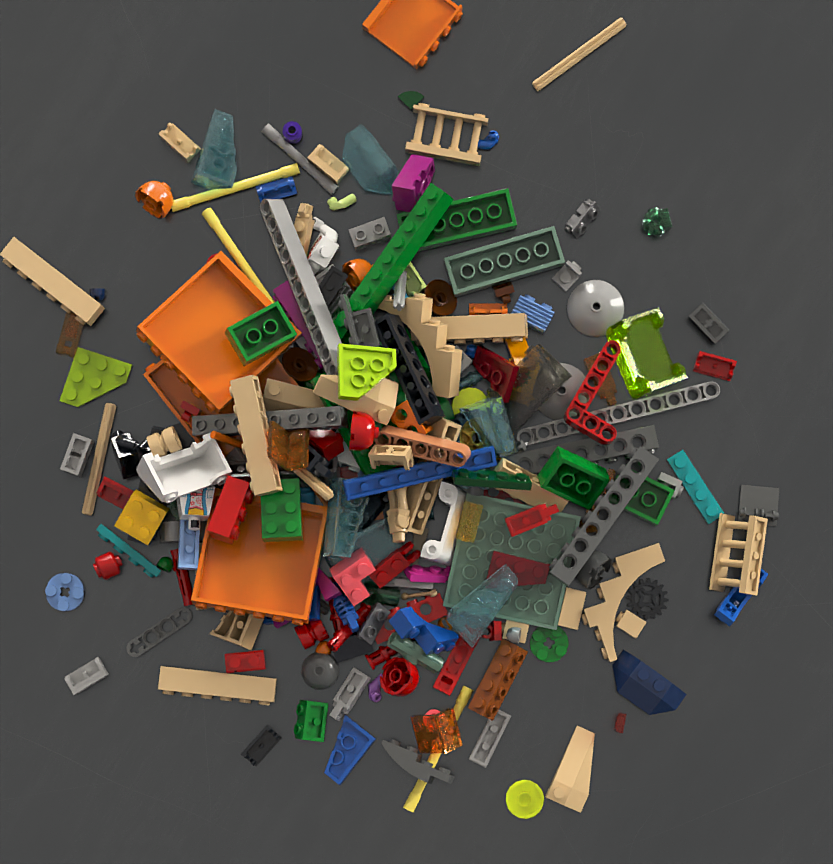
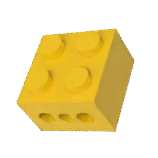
M136 489L114 526L148 545L170 508Z

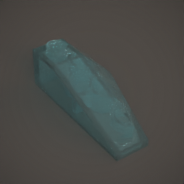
M217 109L214 110L191 183L206 189L233 187L237 172V164H235L236 151L233 140V115Z

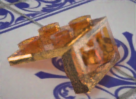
M270 421L267 447L268 458L287 471L307 468L309 459V430L304 428L288 432L276 422Z
M448 708L435 715H414L411 717L420 753H449L462 746L454 708Z

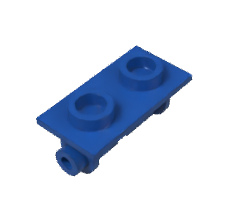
M292 176L256 186L260 203L263 199H282L297 194Z

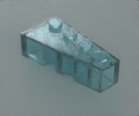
M338 477L330 479L329 488L333 491L334 496L328 501L323 557L351 558L358 536L357 531L359 525L362 524L363 513L370 499L369 496L347 501L342 480H347V478Z
M505 564L447 612L446 620L471 647L475 645L516 589L518 577Z

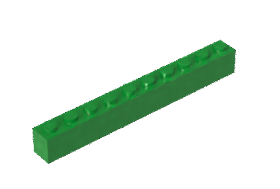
M430 183L350 297L349 302L352 313L371 308L372 314L375 313L454 199ZM341 311L334 320V325L342 344H350V331L344 325L346 316L344 311Z

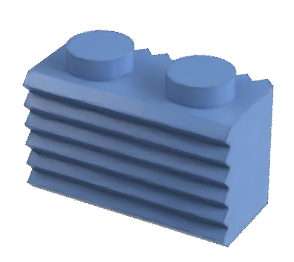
M525 294L524 297L520 295L511 314L525 313L527 315L528 327L544 334L555 312L551 311V306L545 303L539 305L535 303V298Z

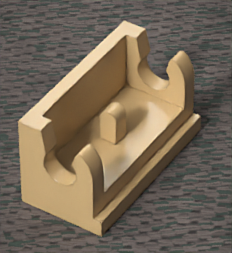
M168 123L166 130L159 132L160 138L189 163L201 148L174 124Z
M320 144L307 157L316 168L337 185L350 171L348 166Z
M374 444L368 454L372 469H376V466L402 465L405 470H410V467L414 466L411 446Z
M566 587L558 626L578 630L587 592Z

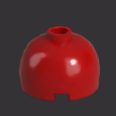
M353 411L349 450L361 451L368 449L372 446L374 439H378L379 427H375V420L368 413Z
M394 657L388 660L382 668L384 672L383 677L380 676V684L386 693L397 697H404L416 689L419 683L418 670L414 664L405 658Z

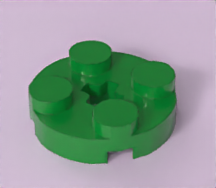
M557 626V630L538 627L530 638L532 653L544 662L560 660L566 654L569 645L567 634L559 626ZM548 637L555 642L551 649H548V646H544V642H546Z

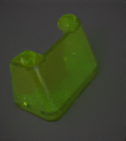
M659 307L622 319L610 326L606 331L608 341H616L621 346V352L616 361L628 391L635 399L688 378L683 365L678 362L672 363L661 337L659 328L663 326L664 316Z

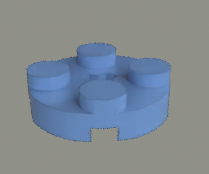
M60 573L50 579L45 589L49 604L60 611H72L79 607L84 599V584L73 574ZM63 587L70 589L68 597L65 595L61 596V589Z

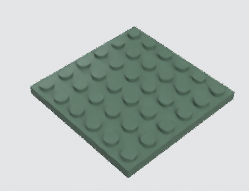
M467 493L443 606L557 630L566 585L549 574V572L546 584L484 589L493 550L551 564L555 558L559 560L563 554L560 550L565 543L570 544L574 539L571 535L577 526L579 527L581 516L557 512L550 515L552 520L547 521L548 523L511 537L504 518L534 506L484 495L474 496ZM564 558L563 564L565 567L570 568L572 558Z

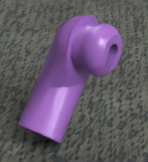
M381 673L368 685V696L373 702H379L382 698L380 676L383 677Z

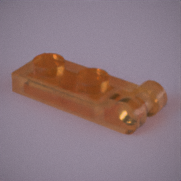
M72 311L69 314L66 312L56 353L61 355L63 353L69 354V357L74 358L84 325L75 319L77 315ZM66 341L72 342L71 347L65 346Z

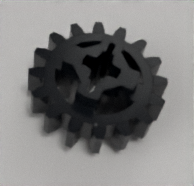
M647 578L646 582L643 579H639V585L634 582L633 586L635 588L628 589L631 596H626V599L631 600L627 606H633L631 613L637 611V616L640 618L644 615L645 620H648L649 615H651L652 619H655V613L662 615L660 609H666L667 607L664 605V602L669 601V599L664 598V595L668 592L661 590L664 585L658 586V580L651 583L650 578ZM643 586H651L654 589L646 591ZM636 592L639 595V602L635 603ZM643 594L652 596L650 598L652 604L643 602L645 599ZM658 594L660 595L659 605L656 603V596ZM643 607H650L653 611L645 612L641 609Z

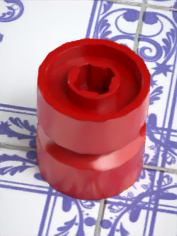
M321 619L308 621V624L303 623L302 626L294 627L305 650L314 646L315 641L321 642L329 638Z

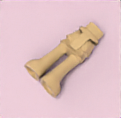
M407 487L387 491L390 510L386 511L388 515L387 522L389 532L392 535V543L405 542V534L408 533V530L405 529L408 527L410 510H408L406 498Z

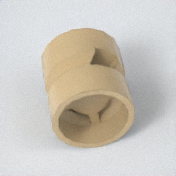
M173 426L164 429L161 435L154 433L147 436V442L153 456L158 454L159 457L167 455L168 451L174 453L182 449L179 436Z

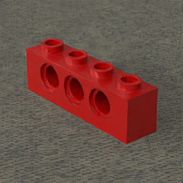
M440 593L433 597L430 595L424 596L425 599L419 602L417 599L406 603L407 607H412L428 623L449 615L446 607L443 606V599ZM423 604L430 605V614L423 615L420 612V607ZM400 607L389 610L390 614L386 620L391 619ZM383 624L375 638L377 645L388 641L390 635L395 632V629L387 630Z

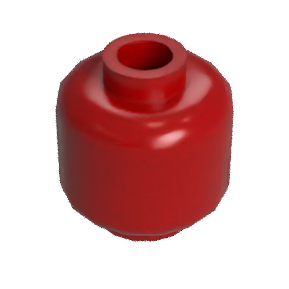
M109 551L96 557L93 567L99 578L102 577L104 580H108L120 574V566L123 564L119 555L114 556Z

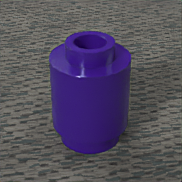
M294 121L286 123L283 127L284 139L290 144L298 143L302 138L301 126ZM291 130H296L293 134L289 133Z

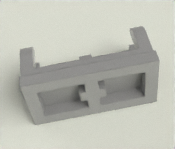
M96 657L94 660L65 676L64 679L73 695H77L107 677L109 673L100 658Z

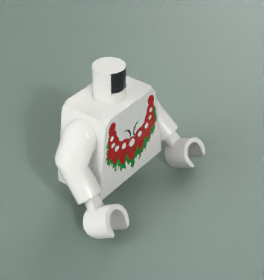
M313 217L316 219L313 229L320 231L307 254V259L314 275L326 269L339 247L337 232L317 217Z

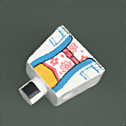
M215 486L176 498L179 519L188 520L189 530H200V521H207L209 518Z

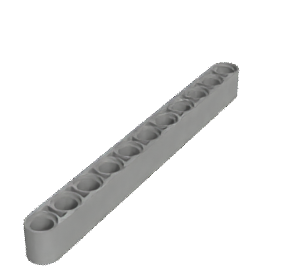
M263 199L260 204L261 214L326 375H338L337 346L339 343L342 344L285 202L282 199Z
M706 382L591 411L590 413L593 415L600 414L604 417L605 422L610 425H616L711 401L719 395L720 387L716 382ZM706 387H713L715 389V395H708L706 393ZM694 391L697 395L696 400L688 399L687 393ZM670 396H676L678 398L677 405H671L669 403ZM652 400L659 402L660 408L658 410L650 407ZM632 406H640L641 414H634L631 411ZM620 410L623 413V417L615 419L613 411ZM578 415L571 416L570 418L578 419ZM563 418L521 429L516 436V441H520L522 433H527L530 436V441L527 442L528 446L526 447L580 434L581 432L565 423ZM591 421L586 422L588 429L595 428L594 423ZM565 424L567 432L559 433L557 425ZM541 428L548 430L549 436L547 438L539 436L538 431Z

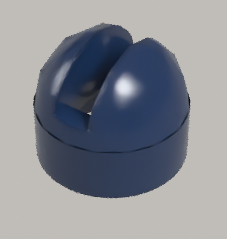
M90 288V296L95 300L98 297L100 302L105 297V289Z

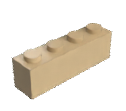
M503 457L493 470L513 475L523 473L529 476L532 482L531 491L495 488L505 491L514 499L524 501L527 505L536 506L545 503L548 507L556 504L559 512H562L569 500L541 488L537 475Z

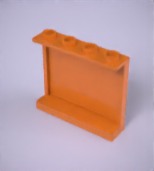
M381 0L363 22L362 29L417 69L419 65L422 67L428 60L427 55L430 51L434 52L440 44L438 42L440 38L448 35L451 30V24L454 21L457 23L462 17V5L458 6L451 0Z

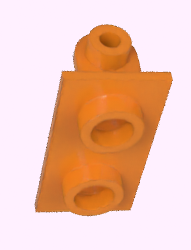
M469 303V315L508 314L507 303Z

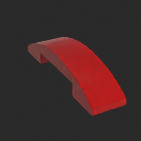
M469 619L467 620L459 635L460 638L456 641V646L449 654L433 688L448 696L451 695L485 628H481L480 625Z

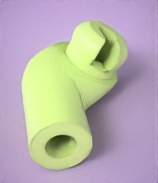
M350 194L337 201L336 197H332L327 201V204L331 210H339L357 202L354 194Z

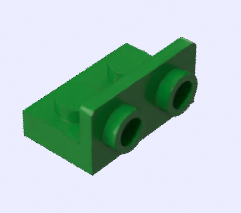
M299 701L296 708L298 715L297 723L294 726L296 739L324 742L328 703Z

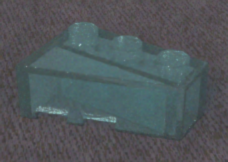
M491 396L459 408L460 412L469 421L468 424L478 434L483 446H494L496 458H503L518 452L502 397Z

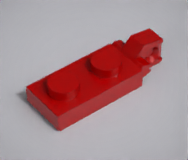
M544 503L504 519L511 537L548 523L547 521L552 520L550 515L559 512L556 504L547 507Z

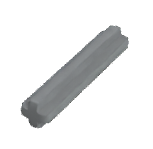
M405 270L396 281L394 288L393 308L397 309V311H401L405 307L407 271Z

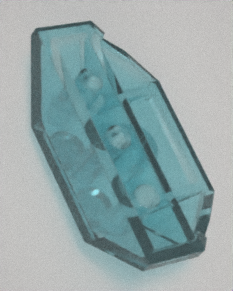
M360 124L346 134L342 161L364 190L392 195V184L400 172L374 136Z

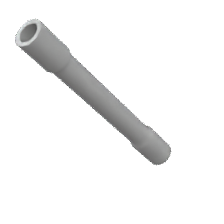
M270 124L263 128L261 132L316 179L331 195L336 192L339 186L287 142Z

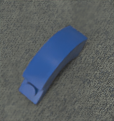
M763 569L760 572L759 587L768 576V573ZM732 587L714 614L729 627L752 596L739 593L740 587Z

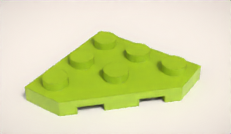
M339 343L337 346L338 399L358 401L393 372L397 366L396 349Z
M78 347L59 401L79 408L127 384L133 365Z

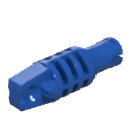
M333 582L340 589L338 583ZM341 594L333 598V606L343 625L348 624L352 633L358 631L359 625L356 620L359 619V616L348 597Z

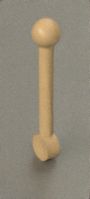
M436 589L431 590L430 592L407 594L404 592L401 594V598L403 600H407L411 597L429 595L433 597L436 596L438 593Z

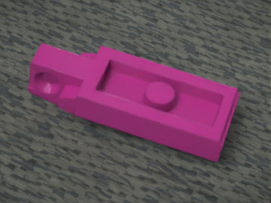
M412 565L404 569V573L410 582L446 583L451 566L440 568L434 565L430 567Z

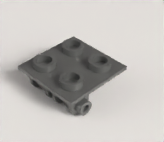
M741 485L738 521L749 522V515L768 519L767 526H777V520L779 519V488Z

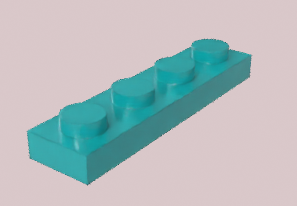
M684 450L666 460L677 478L683 481L682 486L707 524L718 519L720 513L724 514Z
M103 524L98 526L96 529L100 532L98 536L105 542L110 540L114 543L113 548L119 553L123 554L125 552L130 556L128 560L134 565H142L145 568L143 571L148 576L153 578L155 575L159 578L163 573L161 569Z

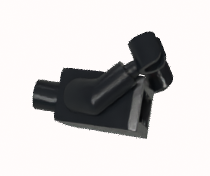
M120 430L115 431L112 434L111 443L122 478L139 477L136 471L139 464L138 452L141 455H145L150 451L147 440L138 444L137 441L132 440L130 433H123Z

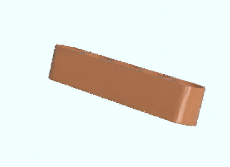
M390 425L383 426L379 430L378 439H374L376 445L411 446L414 457L454 467L463 466L471 456V450L465 444ZM401 439H404L407 444H404ZM420 444H423L426 449L422 448ZM438 448H441L445 453H441ZM457 453L462 454L463 458H460Z

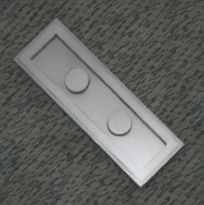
M498 710L493 721L487 720L469 760L485 768L487 767L511 715Z

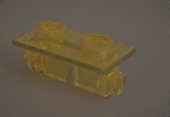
M464 501L455 536L456 539L474 543L483 505Z

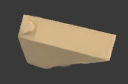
M320 375L313 393L351 411L368 413L376 422L387 425L396 407L399 384L384 378L358 401L338 399V375Z
M267 378L263 394L265 411L325 407L320 397L314 394L312 389Z
M576 726L545 795L546 798L581 813L589 795L595 733Z

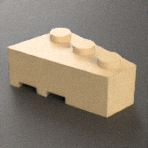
M229 611L227 615H223L220 619L222 621L215 630L213 629L210 632V635L252 650L264 619L254 618L253 614L245 613V616L234 614V611Z

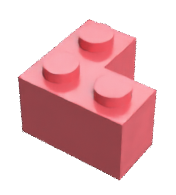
M361 547L332 566L330 572L353 606L370 596L361 580L376 571Z

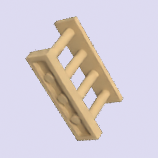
M418 103V105L413 106V112L418 113L413 140L406 142L405 153L480 166L482 155H478L477 152L481 126H488L489 118H485V115L477 113L473 116L430 108L428 104ZM426 115L437 117L433 140L430 145H423L421 142ZM444 118L456 120L451 147H448V149L441 148V145H439ZM463 122L474 124L470 148L467 150V153L459 151L460 149L458 148Z
M720 513L709 590L725 592V586L740 587L739 593L757 596L767 518L749 515V522L735 521V516ZM733 529L747 530L746 541L732 540ZM731 548L745 549L744 559H729ZM728 567L742 568L741 580L728 579Z

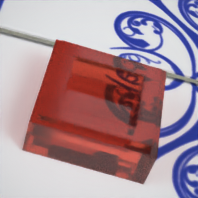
M617 713L615 732L623 733L626 714Z

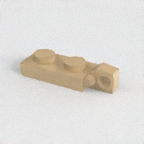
M300 203L294 227L307 256L315 220H312L313 206Z

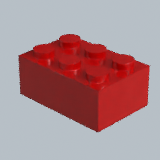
M227 476L207 528L210 537L233 545L234 540H238L241 532L239 529L240 524L245 522L248 514L246 508L248 504H252L255 496L251 491L249 482Z

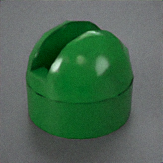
M165 556L158 561L156 566L170 573L173 562L170 557Z

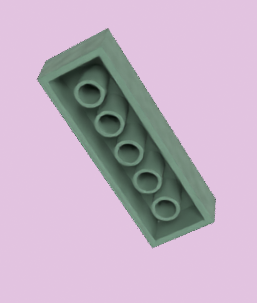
M554 226L444 258V265L454 298L558 268L565 264Z

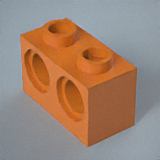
M408 400L396 406L390 418L398 428L413 431L412 426H414L417 432L427 434L433 430L432 426L418 424ZM402 409L406 411L407 417L403 416Z

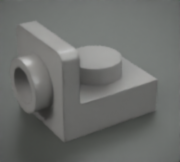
M568 260L552 280L566 292L582 275L581 267L573 261L571 263Z
M661 472L657 481L669 488H674L672 500L676 496L680 497L684 488L681 486L683 481Z

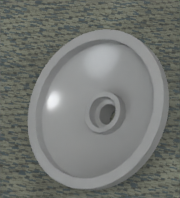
M590 280L580 284L573 290L567 302V315L572 326L578 332L590 337H601L614 331L620 324L624 314V302L618 290L611 284L601 280ZM593 304H599L600 309L595 310Z
M565 363L552 364L544 368L537 375L532 388V396L536 398L534 403L538 410L550 419H563L565 411L585 379L584 374L578 368ZM563 387L565 393L560 394L558 388ZM578 396L581 403H587L585 396ZM569 412L570 417L577 415L576 412Z

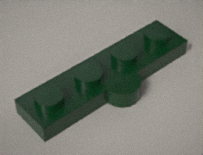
M464 468L452 470L451 477L454 485L531 491L532 487L529 476L523 473L513 475L493 470H478L474 472Z

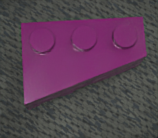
M411 154L392 184V200L395 202L396 210L411 212L430 185L434 175L435 165L433 158Z

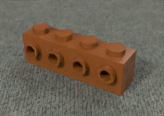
M502 639L468 708L493 721L528 651Z

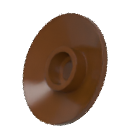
M440 279L429 282L426 285L427 287H425L424 294H426L427 298H433L432 312L439 316H448L453 313L457 306V297L454 298L451 285Z
M290 348L282 357L284 370L295 380L310 381L318 372V365L314 361L315 357L303 348Z

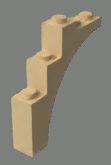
M415 293L414 296L405 298V307L401 311H397V309L393 308L394 299H392V296L387 295L378 309L385 310L390 314L399 315L401 321L418 338L430 365L432 388L435 395L445 398L459 396L462 350L455 349L453 345H446L448 324L440 323L438 319H431L433 298H427L426 294Z
M659 543L614 558L615 562L612 563L615 574L619 573L620 577L599 583V588L596 590L599 599H603L604 603L583 609V614H581L584 625L588 624L589 628L597 627V630H594L597 640H601L604 648H601V653L604 660L608 659V662L617 660L613 628L620 601L628 588L640 575L651 567L665 562Z

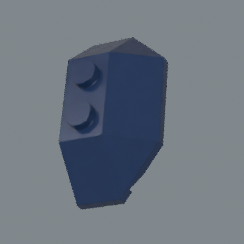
M624 649L612 665L617 692L648 715L675 711L687 695L672 682Z

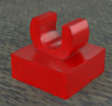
M184 400L180 405L185 410L181 419L188 423L193 415L200 416L202 413L201 409Z
M491 621L489 624L481 625V628H487L489 631L487 635H481V638H489V641L502 640L501 621Z

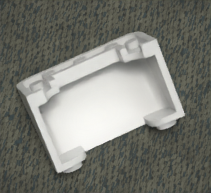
M211 433L203 435L202 442H193L189 448L159 457L158 454L153 456L152 453L142 456L136 471L161 502L171 503L178 497L216 484H225L227 476L231 475L232 470L216 440L210 437Z
M441 481L439 498L445 502V506L450 507L441 542L436 540L427 541L423 545L420 555L421 559L451 566L467 494L461 488Z

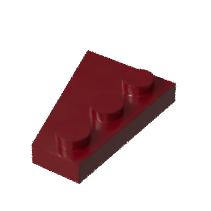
M477 346L472 364L482 377L491 383L490 387L493 391L498 392L500 400L503 403H509L519 366L484 346Z
M493 550L484 589L546 584L550 564Z

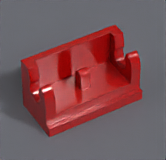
M699 351L693 372L730 382L737 361Z
M104 476L96 494L98 497L124 509L134 491Z

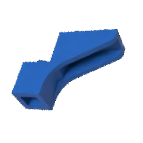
M412 607L399 609L389 620V623L401 639L414 638L426 655L438 654L445 650L448 652L456 646L455 642L460 638L454 631L426 622Z

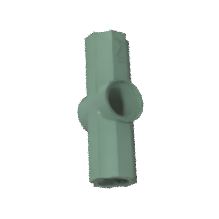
M396 631L390 635L387 642L388 647L402 654L406 660L414 665L419 664L434 674L440 671L444 662L441 656L435 653L426 655L415 639H401Z

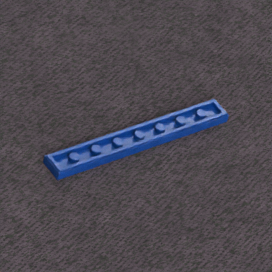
M494 446L471 450L470 458L461 467L428 460L415 463L413 467H410V470H405L403 466L342 480L345 497L348 501L452 476V470L464 468L469 471H476L497 466ZM457 454L460 458H463L462 454Z

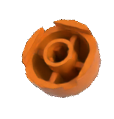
M146 182L135 192L136 200L138 202L141 200L144 203L143 208L157 218L161 216L164 218L171 210L174 201L170 191L171 188L164 182Z
M353 259L342 265V272H346L349 276L346 282L354 292L373 266V264L371 265L364 259Z

